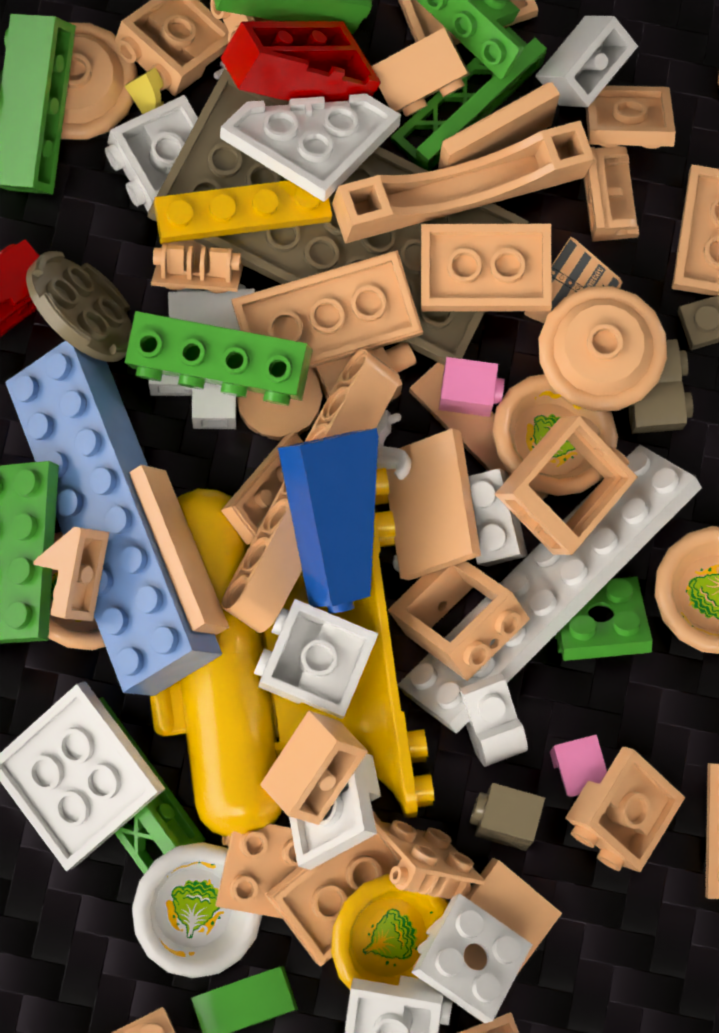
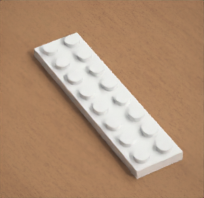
M639 445L627 457L629 461L628 467L638 478L573 555H553L540 543L499 583L514 594L530 620L468 681L429 653L398 684L404 695L457 734L469 722L459 689L499 673L504 676L508 683L702 488L697 478ZM591 493L563 520L565 524L575 514V512L580 508V506L586 501V499L591 495ZM485 597L445 639L451 642L492 600Z

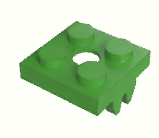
M637 577L611 579L555 635L558 653H562L563 661L652 653V637ZM595 606H606L613 611L614 616L609 621L597 622L588 615V611Z

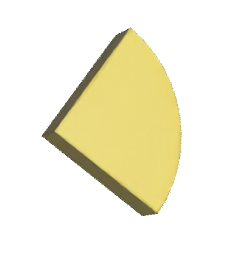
M156 67L125 85L126 90L142 114L164 104V101H161L160 94L163 81Z

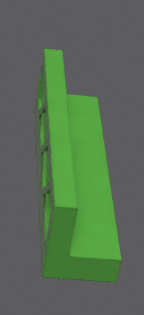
M508 26L506 30L523 45V51L507 77L499 79L475 57L466 66L470 75L462 79L465 84L462 88V93H452L442 97L439 91L427 102V107L413 115L391 136V142L417 166L431 171L439 163L442 141L489 116L543 65L547 48L535 37L527 44ZM473 74H491V79L476 93H467V80ZM443 102H462V106L449 119L438 121V107ZM433 113V121H424ZM415 129H433V134L417 149L405 139Z
M101 697L99 698L100 702L166 788L134 816V825L126 823L115 832V835L143 874H145L154 862L146 851V839L154 840L163 854L177 846L200 843L206 839L105 699Z

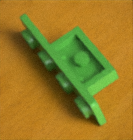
M417 0L499 79L509 75L523 51V45L503 27L513 23L520 11L510 0Z

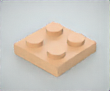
M606 85L590 106L585 107L589 145H600L607 148L618 145H630L649 149L661 146L674 147L676 131L670 87Z

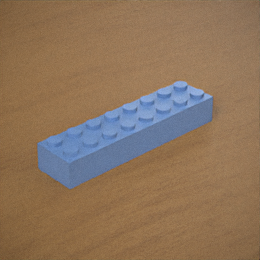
M64 341L5 383L35 462L51 461L59 465L56 517L63 536L73 527L110 532L94 617L123 693L155 696L223 654L215 634L191 630L130 478V471L141 464L148 465L107 362L88 356L67 341Z

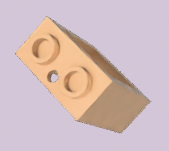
M582 416L559 418L495 493L498 499L553 555H573L638 478L628 467L629 461L625 455L619 450L609 447L599 437L600 430L592 421ZM568 440L604 479L565 524L533 491L529 484Z
M467 561L422 576L388 609L407 637L466 681L484 666L530 620L511 591ZM472 588H475L491 599L492 602L451 642L431 629Z

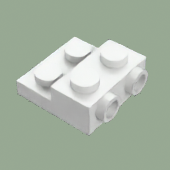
M185 95L111 129L107 142L109 146L105 148L108 161L114 170H124L130 181L126 183L130 199L137 207L143 204L147 212L198 119Z
M294 599L290 611L282 608L272 628L271 633L279 635L273 651L264 648L254 671V674L261 676L258 687L299 705L302 702L343 719L378 633Z
M365 755L319 825L289 816L298 867L311 870L377 834L371 801L380 797L381 794L373 755Z
M401 976L399 986L353 978L345 1033H439L440 1024L449 1025L453 1001L418 978Z

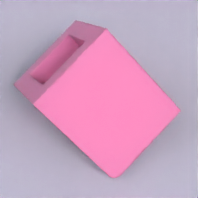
M597 734L554 745L550 750L554 769L559 767L568 797L579 796L588 780L600 784L607 773Z

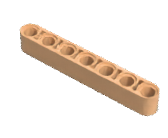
M362 349L356 352L343 368L305 442L351 431L376 428L397 389L400 380L399 374L367 350ZM283 482L225 591L221 603L222 609L258 633L266 631L275 622L302 571L285 482Z

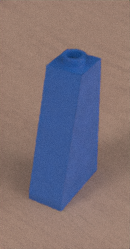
M377 428L351 431L278 448L308 602L313 607H327L330 614L352 610L355 608L354 601L370 597L378 456Z

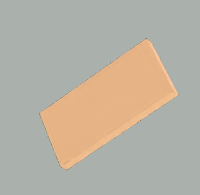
M398 250L231 299L240 331L307 343L313 350L309 369L353 356L362 349L370 351L423 335L422 326Z

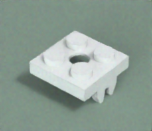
M459 893L452 897L442 917L437 919L428 928L426 934L429 937L418 946L417 951L421 956L411 973L486 1024L494 1020L533 944ZM469 944H477L485 950L487 962L482 970H473L465 963L464 951Z

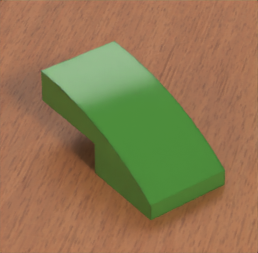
M284 966L256 974L191 998L202 1033H232L298 1009Z

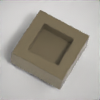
M719 295L679 307L677 312L690 350L719 342Z

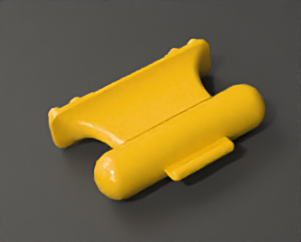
M386 468L377 469L375 505L389 503V483ZM196 489L180 495L177 499L221 605L225 591L250 544L246 545L221 511L232 496L218 490ZM392 510L378 512L374 515L370 597L354 601L355 608L352 610L332 614L378 633L343 719L302 702L299 705L259 688L261 676L254 674V671L264 648L273 651L279 637V635L271 633L275 622L266 631L258 633L224 609L222 610L229 628L215 635L223 655L157 695L150 696L155 732L160 736L186 734L195 807L200 820L212 832L227 837L231 836L233 831L245 834L250 831L263 829L268 824L276 822L282 809L260 784L308 711L339 720L368 750L367 754L373 755L377 779L382 781L393 792L405 818L417 817L418 807L433 806L435 799L431 774L413 776L412 763L426 762V756H428L426 735L424 729L407 732L405 714L401 711L379 561L380 547L395 546L394 537H396ZM302 571L283 606L284 609L289 611L294 599L309 605ZM316 607L328 613L327 607Z

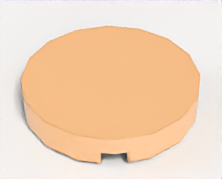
M310 368L302 401L290 399L289 406L263 401L264 394L247 391L246 398L236 397L239 415L250 430L256 434L259 433L262 436L268 437V439L281 441L286 435L295 431L299 436L310 429L319 414L322 403L320 381L312 368Z

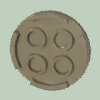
M49 251L41 254L27 270L26 283L33 303L46 322L65 341L88 356L106 362H117L125 358L132 324L127 315L130 306L119 290L101 272L88 263L79 266L65 259L64 254L58 251Z

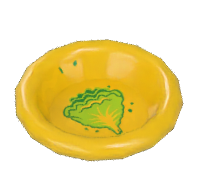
M384 874L363 883L343 903L333 925L331 954L341 981L350 990L353 978L399 986L401 976L420 979L411 973L414 969L412 966L421 955L417 948L428 939L429 935L426 934L428 928L437 919L442 917L449 901L446 898L434 897L429 894L423 895L418 892L399 890L395 887V884L391 883L390 874Z

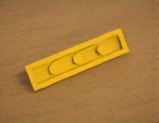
M289 180L154 197V209L160 244L330 222L332 218L329 198L323 202Z

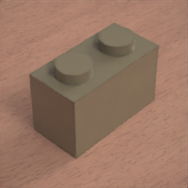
M492 783L487 793L479 792L474 803L469 823L477 825L475 837L526 851L534 842L545 797Z

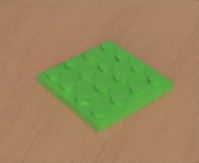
M51 461L0 465V644L48 641L53 569L33 565V562L54 544L59 465Z

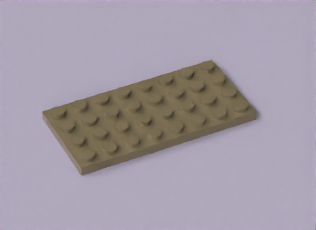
M224 69L156 197L288 181L278 173L220 138L221 126L248 101H264L265 106L289 105V101L239 90L229 72ZM378 147L341 185L377 175H408L429 171ZM335 191L329 197L332 212L330 222L194 239V241L208 248H233V253H241L242 265L280 284L398 250L423 330V335L398 343H408L412 350L445 365L446 357L463 358L485 311L421 312V224H528L529 221L491 203L345 244L332 208V202L336 194ZM153 202L147 217L157 222Z

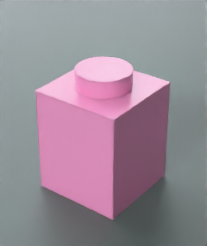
M446 357L439 410L490 417L493 404H499L503 397L505 379L497 378L498 364Z

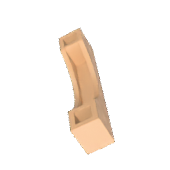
M576 121L540 131L502 150L455 166L408 175H377L340 185L333 199L332 208L346 244L582 179L595 158L581 121Z

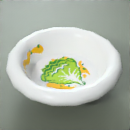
M205 842L177 846L156 859L138 883L132 905L135 935L147 957L168 973L189 978L219 974L240 961L257 938L262 915L215 906L228 848Z

